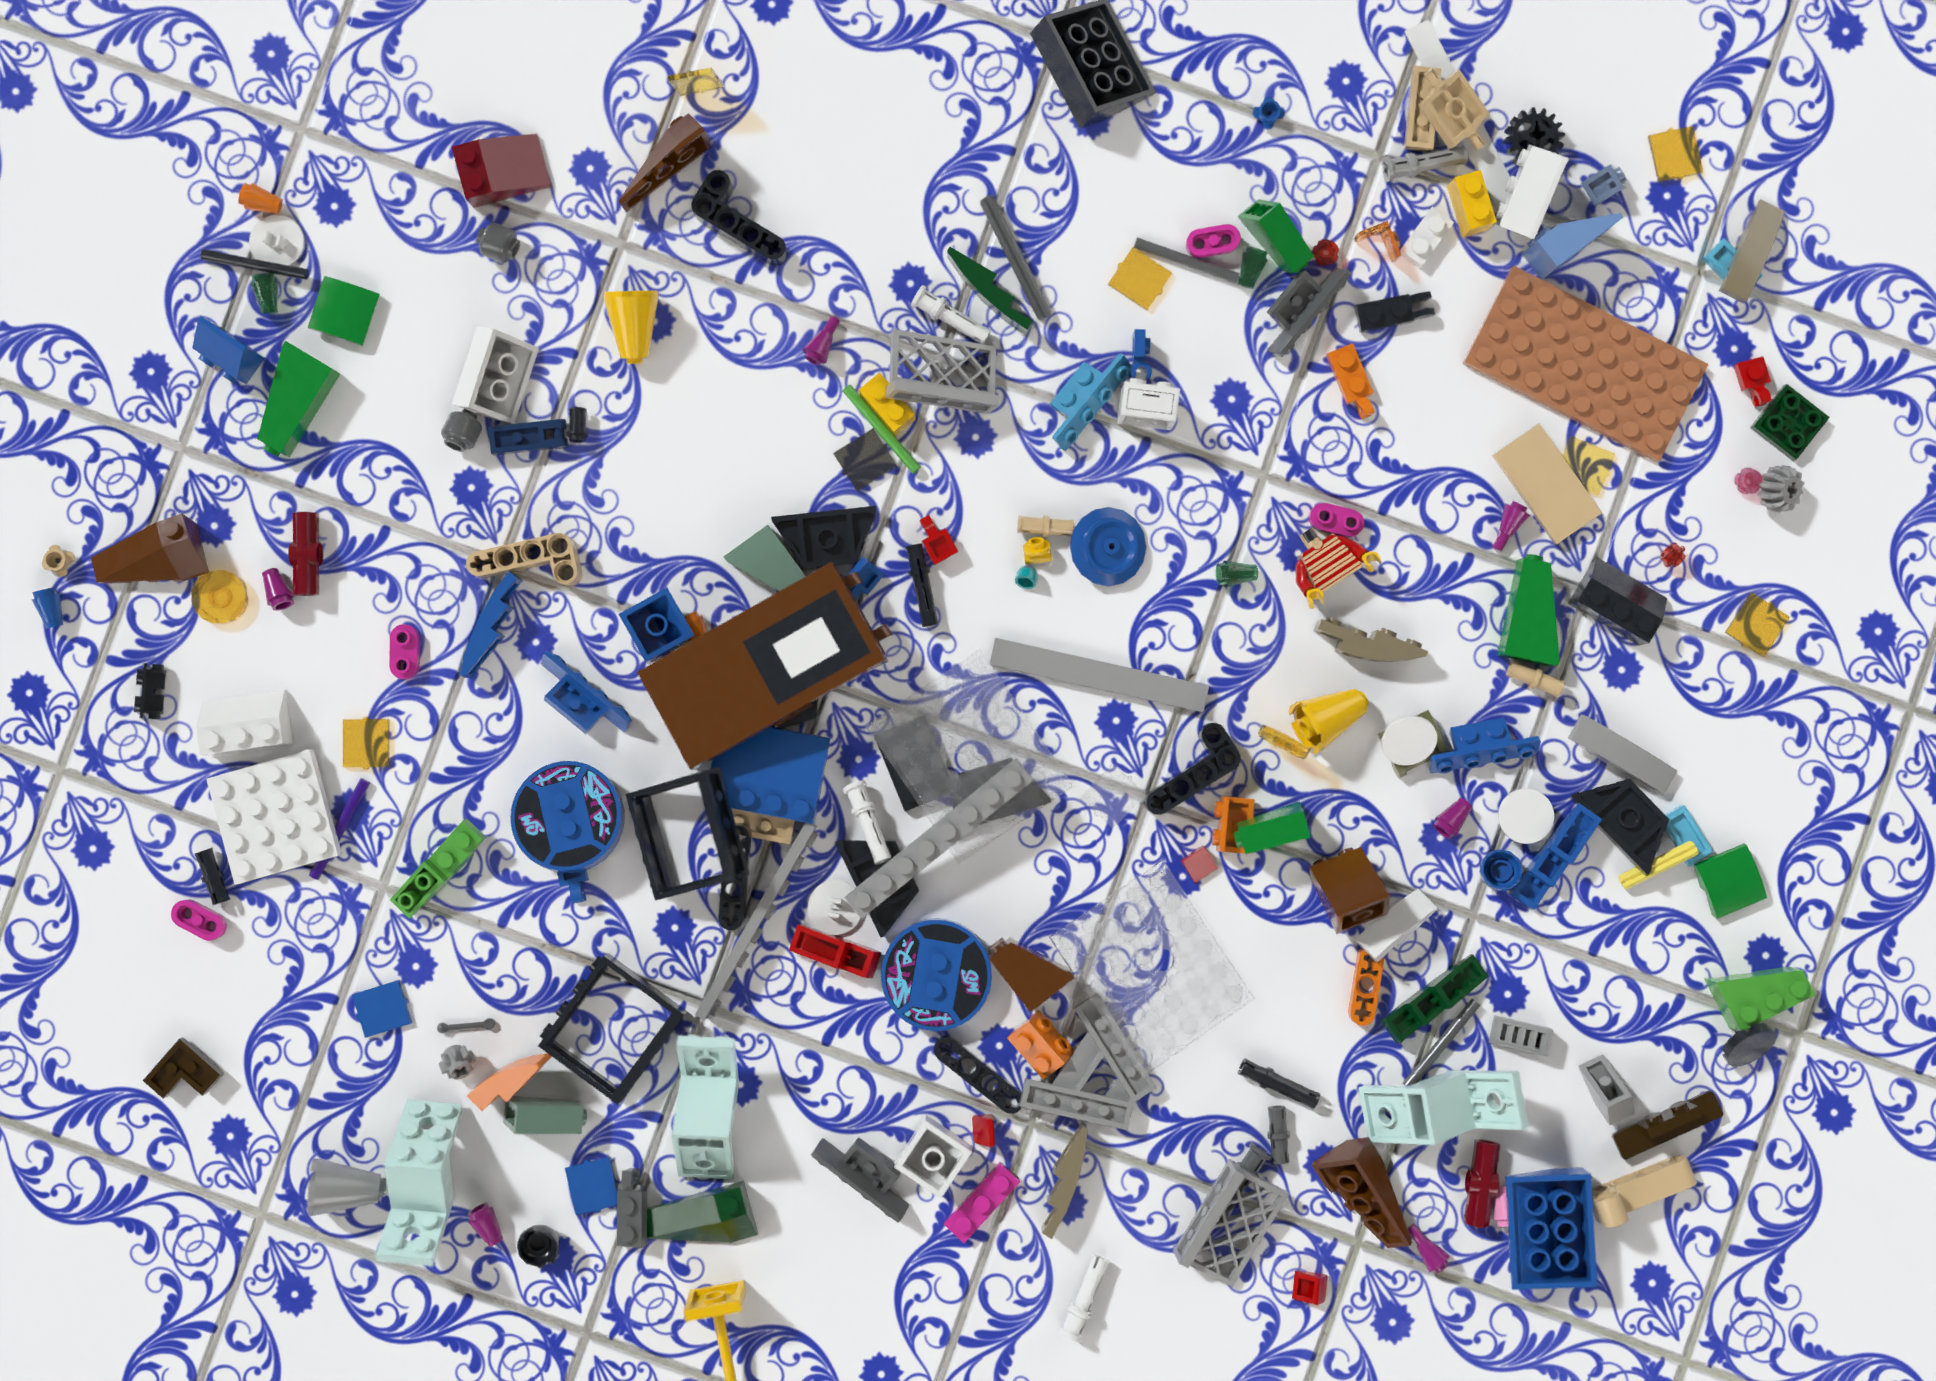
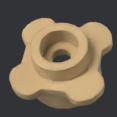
M52 545L43 557L42 567L45 570L55 571L57 576L64 577L68 574L67 568L75 560V556L70 551L65 552L61 550L58 545Z

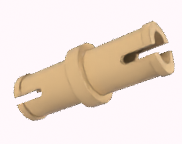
M1019 515L1017 533L1041 534L1042 537H1048V535L1072 537L1074 520L1050 519L1046 515H1043V518Z
M1516 660L1511 661L1506 671V676L1528 684V688H1538L1555 697L1561 694L1565 684L1563 680L1542 673L1543 670L1538 667L1533 669L1516 662Z

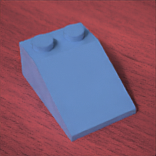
M1621 213L1561 223L1552 230L1547 226L1536 234L1535 239H1531L1527 243L1529 248L1522 255L1540 279H1544L1608 231L1623 216Z

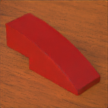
M797 924L789 948L791 952L863 978L874 977L882 953L867 946Z

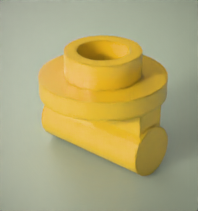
M1042 537L1030 538L1023 545L1025 565L1052 561L1049 541Z

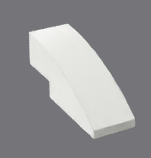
M1416 889L1390 908L1387 915L1379 917L1356 938V941L1377 963L1393 947L1399 946L1438 907L1419 889Z

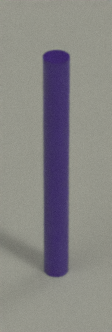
M360 778L335 825L338 841H340L371 783L363 778ZM330 858L315 862L309 876L319 880Z

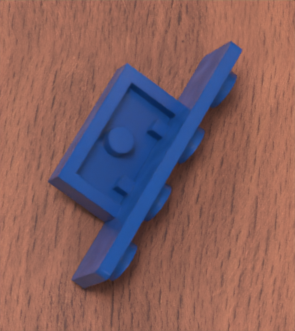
M549 651L543 654L541 665L560 680L544 696L546 703L584 734H587L603 716L621 731L626 732L629 729L632 719L624 708L616 707L611 703L603 691L594 689L589 685L586 678L581 673L574 672L567 667L565 661L559 655H553Z
M1504 718L1450 727L1449 734L1455 751L1432 755L1429 771L1431 774L1438 772L1445 774L1454 769L1465 767L1472 769L1482 764H1499L1514 758L1527 759L1538 753L1541 741L1539 736L1512 741Z

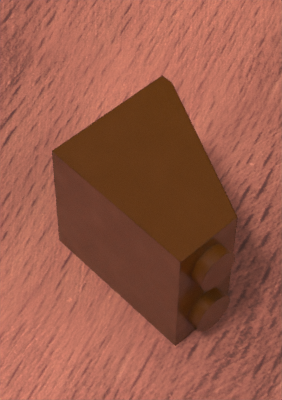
M1361 847L1344 849L1338 853V856L1331 859L1321 858L1312 864L1313 866L1309 867L1311 881L1336 934L1388 914L1390 895Z
M1002 937L989 947L991 951L988 954L989 960L1030 1013L1075 978L1068 967L1011 937L1007 940H1004Z

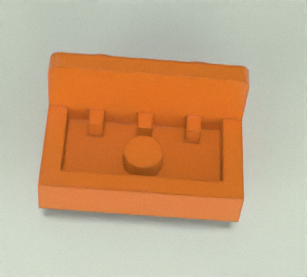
M1220 796V802L1216 801L1214 817L1218 818V829H1213L1212 845L1216 846V851L1245 854L1243 847H1237L1233 832L1238 831L1237 823L1253 818L1255 799Z
M1037 1010L1029 1020L1011 1032L1007 1037L1042 1079H1045L1063 1066L1074 1052L1069 1041L1061 1036L1052 1025L1050 1019L1044 1016L1040 1010Z

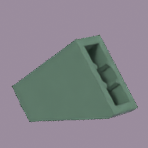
M766 525L723 556L729 564L778 592L805 577V574L769 525Z
M513 1096L507 1102L505 1101L503 1123L514 1134H582V1126L586 1125L587 1111L578 1101Z

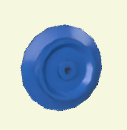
M1106 507L1095 509L1080 519L1072 532L1070 550L1072 561L1083 577L1094 584L1113 586L1123 584L1136 575L1144 562L1146 542L1144 532L1134 517L1124 510Z

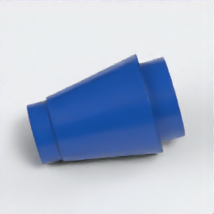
M56 587L32 592L34 597L32 602L46 629L63 625L60 593H57Z

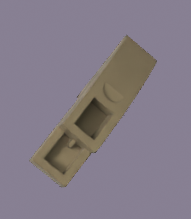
M1326 617V620H1318L1313 630L1338 641L1335 652L1361 660L1398 662L1425 657L1428 653L1427 650L1421 648L1422 644L1408 638L1405 642L1396 638L1397 633L1385 628H1381L1380 631H1372L1370 637L1367 638L1368 633L1354 627L1350 631L1341 627L1342 622Z

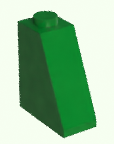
M1258 199L1238 216L1240 221L1282 271L1298 273L1305 269L1308 265L1307 262L1314 257L1281 203Z
M1300 802L1237 823L1238 831L1233 832L1237 847H1243L1245 855L1311 838Z

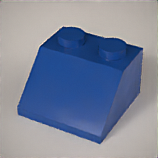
M203 316L199 317L192 346L195 351L201 354L198 359L211 368L217 365L223 369L220 374L235 384L239 380L247 385L265 357L219 325Z
M668 588L619 613L622 622L648 665L674 651L695 636Z

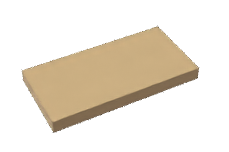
M1540 423L1492 455L1554 545L1602 514Z

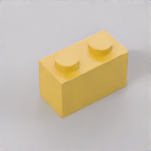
M1481 170L1454 177L1447 186L1462 238L1488 231L1497 221Z
M879 372L859 389V393L896 437L916 420L915 413L904 401L886 398V387L889 383Z

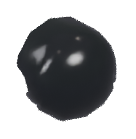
M534 1225L527 1228L520 1234L517 1242L519 1257L526 1264L537 1266V1268H542L549 1263L554 1264L560 1251L557 1233L553 1228L546 1225Z

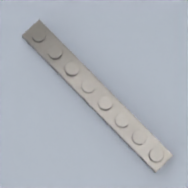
M1017 758L1014 759L844 898L862 919L1034 779Z
M805 822L695 1013L699 1018L705 1020L709 1014L713 1017L722 1003L718 1000L723 990L725 992L729 991L736 979L732 976L737 966L739 968L743 967L749 956V953L745 951L751 942L756 944L763 932L759 928L764 918L770 920L777 908L773 904L778 894L783 896L791 883L787 880L791 871L797 872L805 859L801 856L806 846L811 848L818 836L814 832L817 828L816 825Z

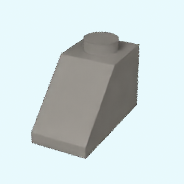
M1604 1055L1578 1066L1595 1105L1609 1125L1635 1114L1632 1095Z

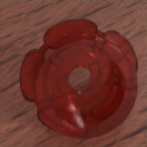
M1322 239L1312 249L1316 263L1321 266L1332 265L1338 259L1339 248L1331 240ZM1326 250L1328 255H1324L1323 251Z
M1673 542L1663 550L1659 559L1664 562L1663 565L1665 567H1677L1686 557L1683 553L1685 546L1680 547L1676 542Z

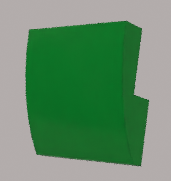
M324 276L307 328L363 346L380 294Z
M1745 843L1694 864L1699 886L1705 891L1711 914L1716 919L1767 898L1758 868Z

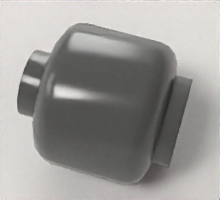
M494 222L489 224L486 229L481 228L476 242L480 244V253L500 263H506L509 259L513 260L520 247V240L517 239V234L514 230Z
M463 409L461 412H451L441 430L444 444L458 452L472 449L481 434L482 425L477 420V415L469 410Z

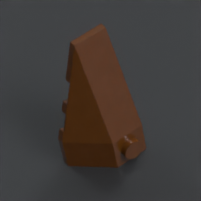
M689 113L684 117L679 116L671 122L670 128L666 130L619 199V203L625 212H628L712 147L704 128Z
M183 513L155 522L91 557L96 582L99 584L131 583L132 581L158 582L160 580L183 582L209 573L197 523Z
M1369 1137L1346 1140L1313 1161L1312 1167L1324 1186L1331 1193L1336 1191L1346 1201L1344 1206L1349 1211L1355 1210L1364 1219V1226L1387 1248L1411 1246L1412 1240L1383 1159Z

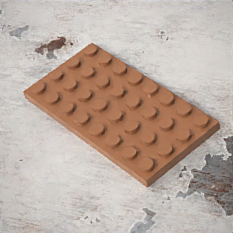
M1514 265L1510 268L1462 363L1655 462L1661 460L1708 366L1704 361Z

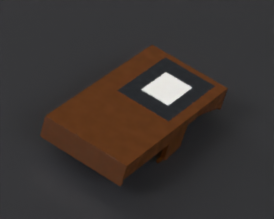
M830 562L637 671L690 770H697L700 766L773 725L776 727L812 707L813 701L889 662L880 641L893 634L887 624L872 630L850 590L852 587L863 583L857 571L843 578L838 568Z

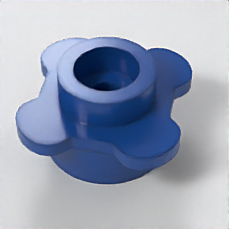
M1266 97L1259 107L1253 109L1252 115L1263 123L1264 129L1270 130L1278 119L1284 118L1285 110L1280 107L1274 98ZM1270 111L1271 115H1267L1266 112Z

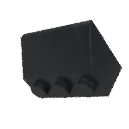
M1596 556L1568 604L1635 644L1643 645L1650 643L1662 623L1667 598Z

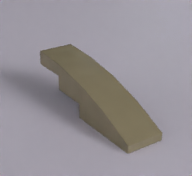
M1762 199L1758 201L1735 246L1737 250L1727 268L1729 271L1719 289L1720 292L1741 303L1748 300L1771 251L1785 213L1784 210Z
M1083 1122L1080 1123L1052 1168L1053 1174L1059 1177V1179L1047 1196V1202L1053 1209L1041 1226L1042 1233L1050 1239L1053 1238L1064 1218L1077 1187L1084 1160L1088 1132L1087 1125Z

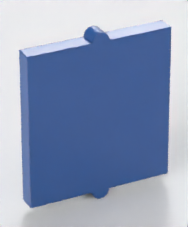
M400 980L352 994L358 1013L356 1018L360 1020L365 1038L412 1023L407 1006L409 1000L405 999Z
M610 1156L593 1161L586 1159L584 1163L565 1167L576 1215L592 1211L599 1213L604 1208L617 1205L618 1189Z

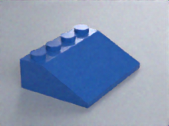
M769 727L714 758L710 769L720 767L731 808L813 824L817 816L831 738Z
M1583 1167L1553 1168L1505 1176L1511 1289L1597 1287L1591 1173Z

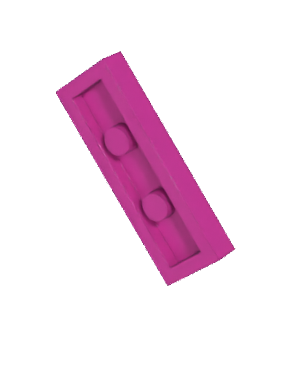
M999 1161L945 1220L944 1225L965 1243L1020 1183V1179Z

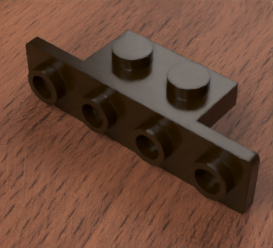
M1708 1090L1686 1101L1676 1102L1662 1112L1649 1114L1644 1120L1613 1133L1612 1138L1621 1158L1627 1160L1722 1117L1723 1112L1714 1092Z

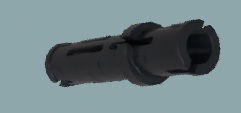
M919 543L906 546L905 548L911 571H908L909 577L913 578L922 627L937 625L939 621L928 573H931L930 567L926 566L923 544Z
M1246 1058L1242 1060L1239 1066L1238 1075L1258 1083L1259 1087L1263 1089H1272L1311 1109H1314L1319 1102V1092H1315L1275 1073L1274 1069L1270 1067L1264 1068Z

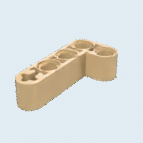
M562 533L550 534L477 551L470 554L466 560L467 570L472 575L480 578H491L507 574L508 571L513 573L551 564L553 576L558 583L570 587L577 585L582 579V568L576 543L571 537ZM561 540H566L568 543L567 550L564 553L558 554L556 551L557 543ZM534 546H539L541 549L540 556L535 560H531L529 556L530 549ZM508 552H512L514 560L511 565L505 566L503 564V556ZM481 560L489 563L494 562L495 566L492 564L484 565L482 570L477 569V565L481 564ZM571 566L574 570L573 577L569 580H564L562 578V571L565 567Z
M1673 1156L1593 1187V1214L1596 1221L1607 1228L1620 1226L1629 1220L1628 1212L1695 1186L1697 1181L1687 1156Z

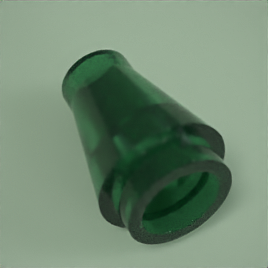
M1247 246L1246 251L1242 252L1238 285L1254 289V285L1268 261L1266 259L1268 252Z
M274 273L252 275L250 285L260 307L261 314L278 313V280H275Z
M1224 560L1223 563H1218L1216 566L1217 584L1224 585L1225 588L1258 579L1256 564L1250 565Z

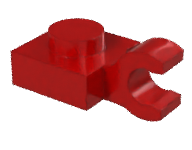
M1763 356L1743 361L1733 366L1741 392L1750 390L1754 407L1762 406L1772 401L1769 390L1764 386L1771 382V378Z
M930 515L920 519V523L928 538L921 542L934 565L959 552L946 528L938 532Z

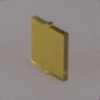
M712 67L668 76V82L680 96L724 88L723 82Z
M1693 126L1676 130L1669 128L1666 132L1648 136L1658 182L1672 179L1680 181L1686 176L1703 172Z
M1132 247L1124 261L1118 263V270L1108 285L1148 311L1156 297L1162 294V288L1172 275V272Z
M1570 436L1561 455L1587 492L1598 496L1605 479L1610 476L1608 471L1615 453Z
M1751 592L1725 633L1740 642L1741 647H1748L1758 655L1765 657L1790 616L1774 607L1773 602H1766Z
M366 716L363 719H343V767H363L364 770H368L370 767H389V719H370Z

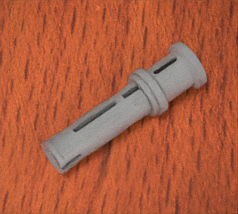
M1462 146L1460 148L1417 156L1414 153H1406L1404 157L1394 159L1384 157L1382 161L1383 176L1386 182H1391L1393 178L1403 176L1413 178L1418 172L1467 164L1468 153L1466 147Z

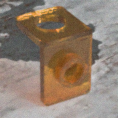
M1388 221L1360 231L1355 236L1354 241L1356 243L1380 233L1391 262L1397 261L1401 256L1398 248L1400 246L1399 237L1395 231L1392 232Z

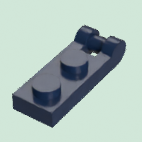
M554 419L488 427L491 454L495 456L568 448V438H565L564 429L567 428L566 420ZM547 430H553L554 439H546Z

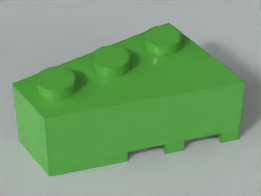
M1790 966L1718 978H1704L1728 1027L1736 1031L1747 1030L1753 1024L1761 1023L1816 995L1804 971Z

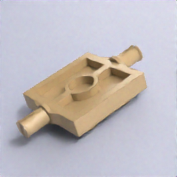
M1434 67L1429 69L1424 76H1426L1433 88L1430 94L1418 104L1449 149L1458 145L1463 139L1469 138L1475 149L1479 150L1486 142L1477 130L1481 122L1490 113L1460 70L1453 72L1447 79L1442 80Z

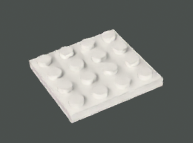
M308 749L206 779L235 885L342 855L314 749Z

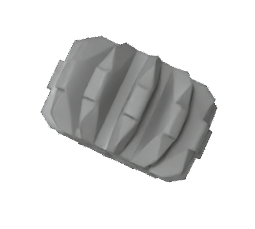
M1786 465L1769 467L1767 473L1762 474V483L1758 484L1760 491L1757 496L1761 497L1760 505L1766 506L1767 509L1774 512L1793 510L1795 504H1800L1799 497L1803 494L1802 486L1805 482L1801 480L1802 473L1796 471V468Z

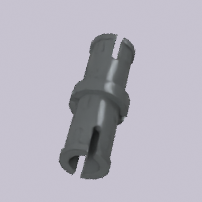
M1281 1105L1267 1107L1270 1130L1267 1132V1136L1271 1144L1272 1164L1289 1163L1288 1138L1290 1137V1132L1287 1130L1286 1107Z

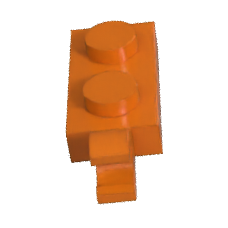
M1353 343L1327 353V360L1346 405L1355 403L1361 420L1372 416L1375 411L1367 397L1373 395L1374 392Z

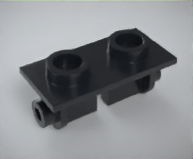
M143 663V669L137 668L136 685L142 686L141 696H135L134 712L139 713V718H143V713H149L148 719H160V714L164 712V695L153 694L154 689L165 690L167 670H164V665L152 664V669H147V663Z

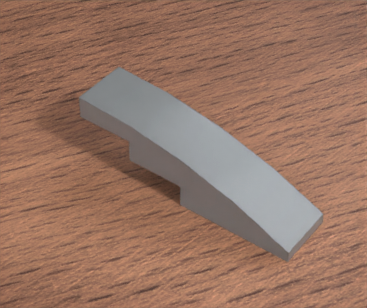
M1582 714L1568 739L1606 764L1613 765L1631 778L1641 781L1661 794L1666 793L1677 773L1676 769L1648 751Z

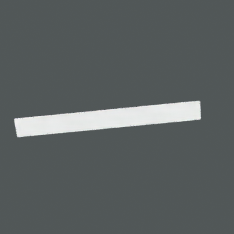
M1429 20L1405 31L1423 67L1441 68L1442 80L1447 79L1455 72ZM1481 122L1477 131L1486 144L1479 150H1476L1469 138H1465L1461 142L1466 147L1476 171L1481 170L1488 194L1497 209L1500 202L1505 203L1508 192L1505 190L1510 175Z

